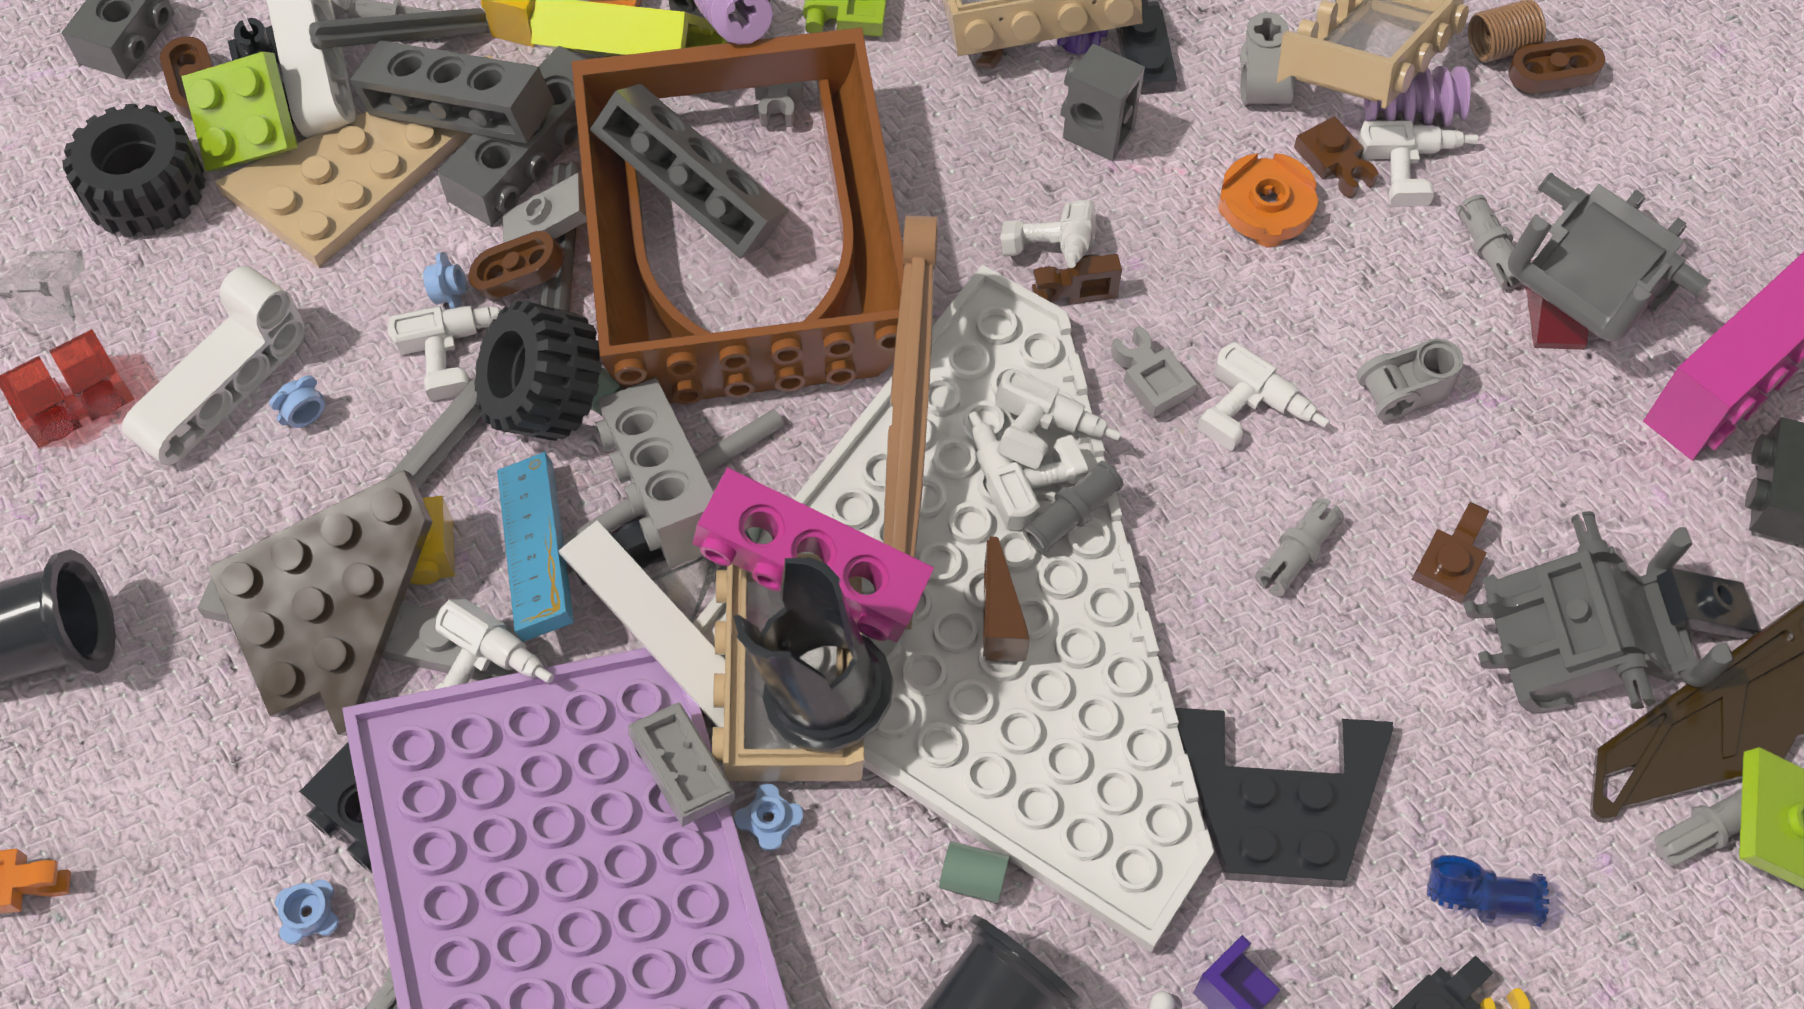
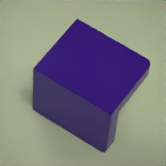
M1243 935L1202 974L1193 991V994L1208 1009H1264L1280 991L1245 956L1252 943Z

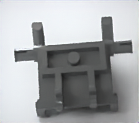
M1552 172L1542 181L1538 191H1542L1562 205L1564 212L1553 226L1535 214L1508 259V268L1511 274L1523 285L1599 338L1610 342L1619 341L1626 336L1646 306L1657 312L1670 299L1679 286L1698 298L1711 282V279L1706 278L1687 265L1686 259L1681 257V254L1686 249L1685 241L1680 238L1687 228L1685 221L1678 217L1666 229L1638 210L1646 200L1645 195L1640 191L1635 190L1628 200L1624 201L1598 183L1589 195L1579 187L1574 189L1556 177ZM1550 232L1552 237L1531 263L1530 261L1547 233Z
M1581 512L1584 521L1578 514L1571 518V523L1574 526L1580 545L1578 552L1500 579L1494 574L1484 577L1482 580L1487 594V602L1475 604L1474 601L1470 600L1463 604L1468 618L1494 619L1502 645V652L1494 655L1488 651L1478 653L1481 667L1484 669L1507 668L1511 675L1518 703L1531 713H1549L1575 706L1573 701L1575 698L1623 683L1628 693L1631 708L1642 709L1644 708L1642 700L1648 707L1656 703L1647 676L1652 675L1667 682L1681 677L1690 686L1704 687L1711 684L1734 661L1728 644L1719 643L1698 662L1687 628L1671 625L1656 576L1673 568L1692 546L1693 542L1686 527H1679L1674 530L1649 562L1646 575L1640 576L1628 565L1627 559L1613 546L1608 547L1607 542L1602 540L1594 512Z

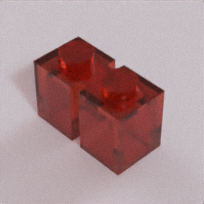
M93 329L49 350L72 391V394L65 396L55 377L52 378L40 356L0 375V388L17 420L38 448L67 437L72 431L82 427L80 420L89 416L94 421L101 416L110 415L118 410L119 407L135 399Z

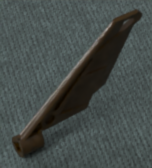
M1804 599L1731 651L1734 661L1711 684L1704 687L1684 685L1597 748L1590 803L1592 818L1597 822L1606 823L1613 821L1622 808L1743 778L1744 752L1760 747L1785 759L1794 741L1804 737ZM1635 767L1614 803L1603 795L1604 777Z

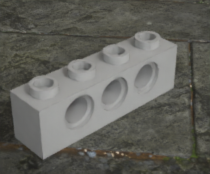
M655 377L597 399L604 418L601 421L595 422L597 431L606 452L616 449V452L610 453L609 456L620 484L627 481L631 482V484L624 486V490L635 517L642 514L646 515V518L639 520L650 551L661 548L669 568L702 556L700 548L692 543L696 526L714 492L657 378Z

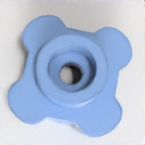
M445 252L437 253L435 257L437 264L426 266L423 273L427 295L436 305L448 302L451 309L462 307L460 294H464L467 290L465 273L460 265H452Z
M307 375L299 380L288 382L271 398L269 405L273 410L278 411L277 421L281 425H290L293 428L305 427L322 414L325 407L324 396L320 391H316L317 381L313 376Z
M763 784L757 788L756 798L747 807L739 808L736 811L734 821L740 831L749 832L750 836L759 843L761 849L774 851L780 848L782 842L790 835L792 827H797L802 823L803 810L800 805L796 803L789 804L779 795V790L775 785ZM766 813L774 815V819L770 822L765 821L763 817Z
M316 880L313 884L300 883L283 889L277 895L275 906L278 909L279 918L283 922L279 935L285 943L296 945L304 937L318 933L322 936H329L337 929L339 919L332 912L331 907L334 888L328 881ZM311 907L312 913L307 917H303V909Z

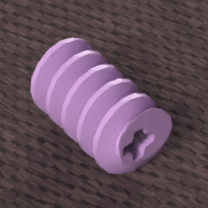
M694 0L699 11L717 33L728 42L739 45L753 43L761 38L769 29L773 17L772 4L768 0Z
M1445 66L1435 67L1432 73L1427 68L1424 73L1419 72L1412 80L1406 93H1400L1386 109L1381 107V100L1374 102L1364 99L1366 121H1376L1379 112L1384 113L1385 121H1395L1397 113H1402L1404 121L1411 120L1412 123L1416 113H1421L1424 125L1432 124L1435 113H1440L1444 127L1451 125L1454 113L1459 114L1460 119L1464 121L1468 115L1471 86L1469 72L1463 66H1456L1452 69L1451 73Z

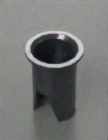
M71 549L51 555L42 571L0 581V684L69 666L87 675L100 673L109 667L114 656L116 639L113 610L103 582L96 569L83 554Z
M809 556L807 558H785L780 589V598L785 607L768 619L761 632L757 626L742 616L734 615L733 617L738 632L736 637L747 649L765 682L762 698L768 720L785 741L804 750L835 752L860 743L879 727L891 706L894 680L885 654L870 638L860 634L839 585L840 578L826 563ZM823 646H835L850 650L853 658L844 673L831 684H828L822 673L800 659V657L809 651Z
M973 915L968 921L969 926L973 930L971 932L972 942L920 1009H1068V1007L1079 1009L1084 1002L1064 980L1026 948L987 920Z

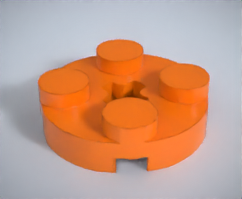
M1259 153L1249 154L1235 161L1226 171L1221 187L1218 210L1226 221L1239 233L1255 239L1263 247H1276L1283 240L1291 239L1301 234L1311 224L1318 205L1315 191L1317 183L1311 171L1304 164L1290 156L1275 153L1273 159H1257ZM1261 192L1264 195H1269L1274 192L1278 197L1276 202H1266L1260 198L1258 193Z

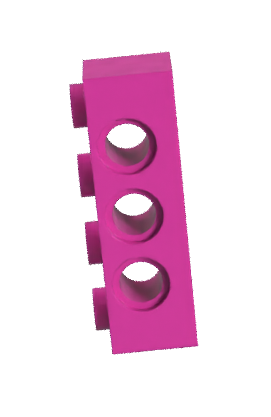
M728 467L696 526L692 543L699 547L702 555L710 561L722 566H730L732 563L751 572L753 579L760 585L774 591H780L785 558H797L796 555L802 552L816 554L840 578L839 585L859 631L877 641L889 639L895 643L898 642L934 570V567ZM753 527L762 528L771 535L773 541L767 544L754 543L746 536L745 531ZM852 577L867 579L873 585L875 593L863 595L856 592L850 586L848 579Z

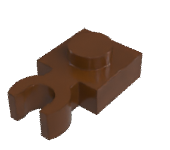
M1335 116L1297 135L1294 149L1322 179L1334 174L1339 179L1338 188L1340 192L1347 198L1355 197L1359 186L1353 178L1363 180L1369 188L1375 186L1378 177L1376 167L1369 161L1361 159L1364 147Z
M1090 254L1083 256L1074 268L1058 269L1045 266L1034 269L1033 274L1036 284H1032V292L1051 303L1067 297L1069 305L1115 299L1118 297L1122 274L1118 254L1103 256Z

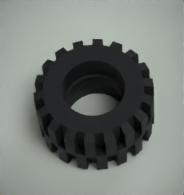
M125 104L124 109L119 110L114 106L105 109L106 114L97 117L93 115L87 119L88 125L84 128H77L72 134L74 142L66 143L64 154L67 158L62 160L67 180L96 225L101 224L105 231L112 234L120 230L124 237H134L137 232H142L144 236L154 235L155 230L164 227L165 230L174 227L173 221L179 217L185 219L192 213L189 208L190 205H198L202 198L199 190L205 188L206 180L202 174L205 171L180 121H176L174 116L168 111L159 112L156 106L148 104L142 109L138 108L137 104Z
M528 301L512 302L509 307L505 306L499 311L497 319L492 320L486 336L483 337L475 367L476 403L478 410H482V418L485 423L491 424V428L498 431L550 441L563 440L570 436L572 430L576 431L582 425L583 417L585 415L588 416L592 408L594 396L597 395L599 388L598 380L602 367L599 342L596 340L597 332L593 325L588 324L586 317Z

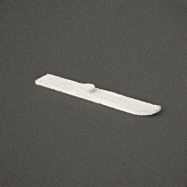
M596 520L559 550V554L678 685L700 706V709L717 727H724V708H714L713 690L714 673H725V659L721 655H715V648L599 521ZM745 682L744 749H797L796 745L785 741L768 720L763 700ZM782 781V782L791 784V783H793V782H795V781Z

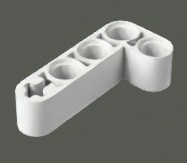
M266 0L289 108L297 129L303 136L309 138L353 123L356 118V111L342 47L316 49L310 42L308 31L309 25L312 22L335 20L336 16L348 12L350 0Z
M243 265L231 271L220 287V301L229 317L138 401L123 420V435L163 465H172L183 459L298 348L304 338L305 325L291 295L250 266Z

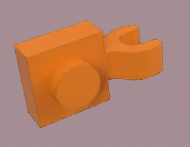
M17 848L0 850V914L21 912L23 895L25 894L45 897L69 894L71 871L69 869L58 870V862L56 860H41L27 864V855Z

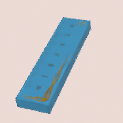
M546 452L497 470L514 631L523 642L574 623L566 560L559 554V550L564 546L554 468L553 462Z

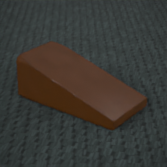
M990 536L986 543L984 560L983 657H985V660L1022 662L1027 660L1030 644L1028 629L999 538Z

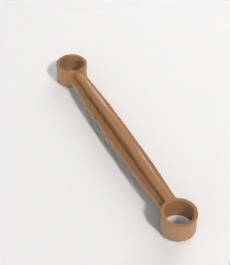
M906 215L903 240L904 271L890 403L893 407L892 425L889 426L887 438L883 543L915 558L926 448L932 355L933 277L937 256L938 217ZM913 615L906 627L908 630L912 628Z

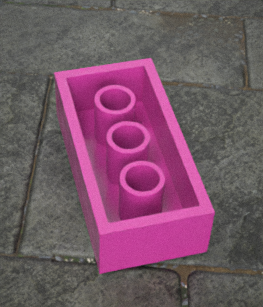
M1804 252L1678 366L1644 418L1643 422L1690 460L1693 461L1707 446L1713 451H1717L1737 429L1734 425L1741 419H1744L1746 422L1750 420L1766 403L1768 397L1764 394H1769L1773 389L1779 392L1798 372L1799 368L1794 364L1799 365L1804 361Z

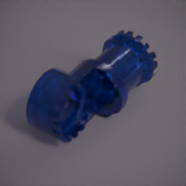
M1442 855L1435 857L1431 861L1427 896L1431 897L1433 902L1439 899L1438 905L1444 906V902L1449 903V909H1453L1454 904L1458 905V910H1463L1464 908L1468 910L1477 909L1478 918L1481 923H1492L1495 918L1528 920L1529 924L1534 927H1542V924H1545L1544 922L1547 921L1546 914L1549 912L1547 906H1543V904H1549V899H1543V896L1549 895V889H1546L1548 882L1545 881L1546 877L1543 874L1533 873L1529 879L1498 877L1493 870H1484L1475 861L1455 855Z

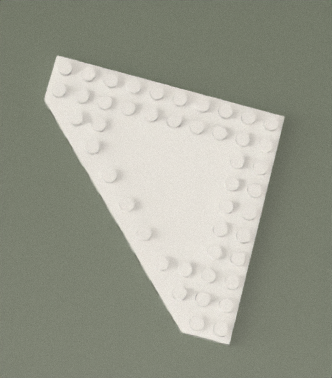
M982 264L932 326V355L924 477L915 558L934 567V570L914 610L911 630L905 629L897 643L889 639L886 641L871 639L887 658L894 686L891 706L881 724L864 738V767L993 851L1009 855L1010 862L1152 953L1209 863L1214 851L1209 832L1205 830L1199 809V795L1188 755L1183 750L1177 728L1178 718L1168 681L1164 680L1158 658L1159 648L1149 612L1145 610L1139 588L1140 579L1131 545L1126 540L1121 521L1122 512L1116 491L1091 512L1092 520L1085 526H1075L1056 542L1046 554H1041L1026 540L1022 529H1006L986 487L987 478L977 458L978 448L973 438L972 429L974 426L969 418V414L976 411L982 423H986L993 430L997 441L1001 440L1005 430L1011 427L1019 417L995 405V395L1005 372L1014 368L1060 388L1059 394L1083 404L1085 411L1090 413L1092 411L1087 396L1088 387L1079 354H1076L1072 341L1071 325L1067 311ZM892 377L794 497V500L883 542L887 438L889 426L892 425L893 407L890 403ZM1051 424L1048 429L1037 426L1032 433L1042 438L1048 446L1040 464L1042 466L1055 462L1052 457L1054 445L1057 439L1068 435L1073 436L1087 463L1088 473L1101 460L1105 461V450L1101 437L1090 436L1078 430H1075L1074 433L1068 432ZM1062 482L1032 489L1040 505L1038 516L1055 502L1054 495L1064 487L1070 489L1076 483ZM766 532L757 544H767L773 541L771 535ZM990 536L999 538L1028 629L1030 644L1027 660L1022 662L985 660V657H983L984 560L986 543ZM802 552V553H799V554H814V553H811V552ZM862 577V594L869 595L875 593L871 582ZM747 583L746 620L757 626L761 632L768 619L785 606L780 598V591L768 589L759 583ZM716 596L693 623L714 648L715 621H726V603H716ZM823 646L809 651L800 657V659L822 673L828 684L837 679V652L835 646ZM746 649L745 682L763 700L765 682Z

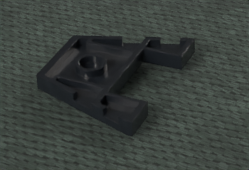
M1175 708L1179 722L1177 728L1183 750L1188 755L1196 788L1203 805L1202 813L1225 880L1341 888L1346 881L1391 739L1393 722L1342 718L1338 726L1340 773L1226 766L1225 711Z

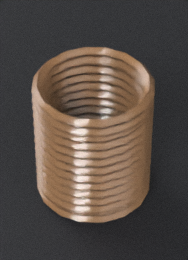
M1520 0L1519 2L1480 11L1471 17L1468 24L1469 43L1475 56L1485 63L1510 57L1511 55L1514 56L1521 47L1544 42L1547 29L1542 9L1533 0Z

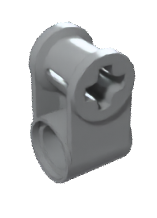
M1259 13L1248 22L1246 42L1240 52V89L1243 104H1291L1293 101L1295 76H1290L1277 83L1282 35L1289 31L1287 22L1275 13Z
M1430 339L1395 353H1386L1372 358L1359 368L1356 378L1360 385L1367 386L1376 402L1375 413L1378 419L1381 421H1391L1403 417L1409 412L1441 403L1448 399L1462 369L1464 358L1456 344L1445 339ZM1428 369L1437 370L1442 374L1433 373Z

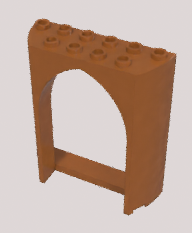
M862 27L758 39L749 44L739 45L731 42L571 61L599 352L605 368L621 387L626 389L656 377L669 404L689 405L697 403L702 399L717 397L743 398L756 392L771 390L789 392L798 390L803 386L825 383L843 385L856 379L877 377L893 363L904 271L903 243ZM817 80L818 102L843 243L840 264L835 278L824 298L802 322L710 333L684 316L667 299L658 286L648 264L638 171L590 131L615 91L637 84H642L658 99Z

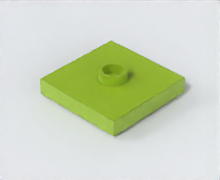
M1760 747L1745 751L1743 756L1739 859L1804 889V769Z

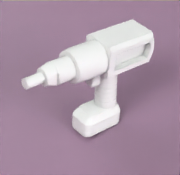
M1411 120L1364 121L1357 140L1364 147L1361 156L1363 160L1391 159V188L1388 193L1390 205L1392 207H1415L1430 205L1434 197V191L1431 182L1425 179H1410V164L1419 162V154L1438 153L1440 149H1454L1462 147L1463 144L1478 143V135H1464L1463 132L1456 130H1441L1439 126L1413 125Z
M1078 200L1066 203L1063 206L1061 220L1058 222L1024 223L1019 220L1004 221L1001 231L1003 256H1017L1024 250L1025 243L1060 242V248L1067 261V266L1074 268L1076 263L1086 255L1088 249L1094 245L1097 227L1094 202Z
M441 306L390 316L388 333L395 349L400 355L425 350L426 376L424 384L429 400L437 401L456 397L468 385L470 378L467 371L459 367L446 369V351L455 350L454 339L478 333L477 329L489 327L492 320L497 319L498 313L502 309L499 310V307L493 306L472 309V306H463L442 311Z
M1233 342L1220 351L1214 374L1215 377L1233 389L1214 407L1204 412L1198 420L1197 428L1223 447L1232 451L1243 436L1241 424L1232 417L1246 404L1256 409L1260 402L1263 401L1275 410L1282 413L1288 411L1299 419L1308 422L1313 420L1324 428L1327 427L1330 420L1319 414L1317 407L1311 401L1298 394L1300 389L1276 374L1277 368L1237 342Z
M1014 368L1008 370L1002 376L995 395V405L1019 416L1014 424L1005 430L1000 440L997 451L1004 457L1032 469L1039 468L1048 446L1042 438L1032 434L1037 426L1048 429L1051 424L1068 432L1074 433L1075 430H1078L1090 436L1102 437L1104 435L1116 441L1119 440L1121 432L1108 427V423L1101 417L1085 411L1083 404L1059 394L1060 388Z
M976 411L969 414V418L974 426L972 432L978 448L977 458L987 478L986 487L1006 529H1023L1026 524H1030L1038 517L1040 505L1032 489L1062 482L1074 484L1088 474L1087 463L1072 435L1057 439L1052 453L1054 463L1040 465L1039 468L1032 469L1021 463H1014L1013 460L1000 455L997 451L1000 441H997L993 430L986 423H982Z
M466 599L448 600L440 608L436 617L435 631L462 647L444 681L439 683L435 689L468 683L476 668L485 671L490 661L506 670L515 669L522 675L532 678L539 677L548 684L553 681L554 675L543 668V664L534 654L526 650V645L523 641L506 630V624Z

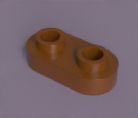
M180 37L164 46L160 53V62L170 97L177 111L183 117L192 119L181 76L214 67V64L204 42L195 37Z
M1583 38L1527 45L1521 47L1515 53L1508 74L1511 82L1517 88L1528 93H1543L1588 86L1599 77L1605 64V54L1596 43Z
M534 231L480 253L470 266L468 279L472 287L485 298L490 300L500 299L552 279L559 272L563 264L564 250L549 233Z

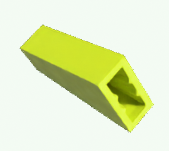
M536 0L535 10L531 16V44L556 49L560 45L571 52L604 57L727 43V40L717 33L706 18L681 11L578 0Z

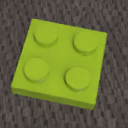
M260 52L181 76L205 171L218 172L298 149L274 53Z

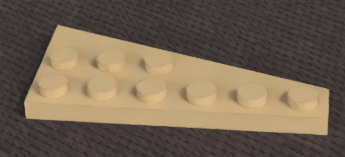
M490 55L485 56V57L494 59V58L491 57ZM366 111L357 115L353 123L329 132L314 135L297 143L298 149L264 158L214 182L220 194L320 268L473 134L369 115Z

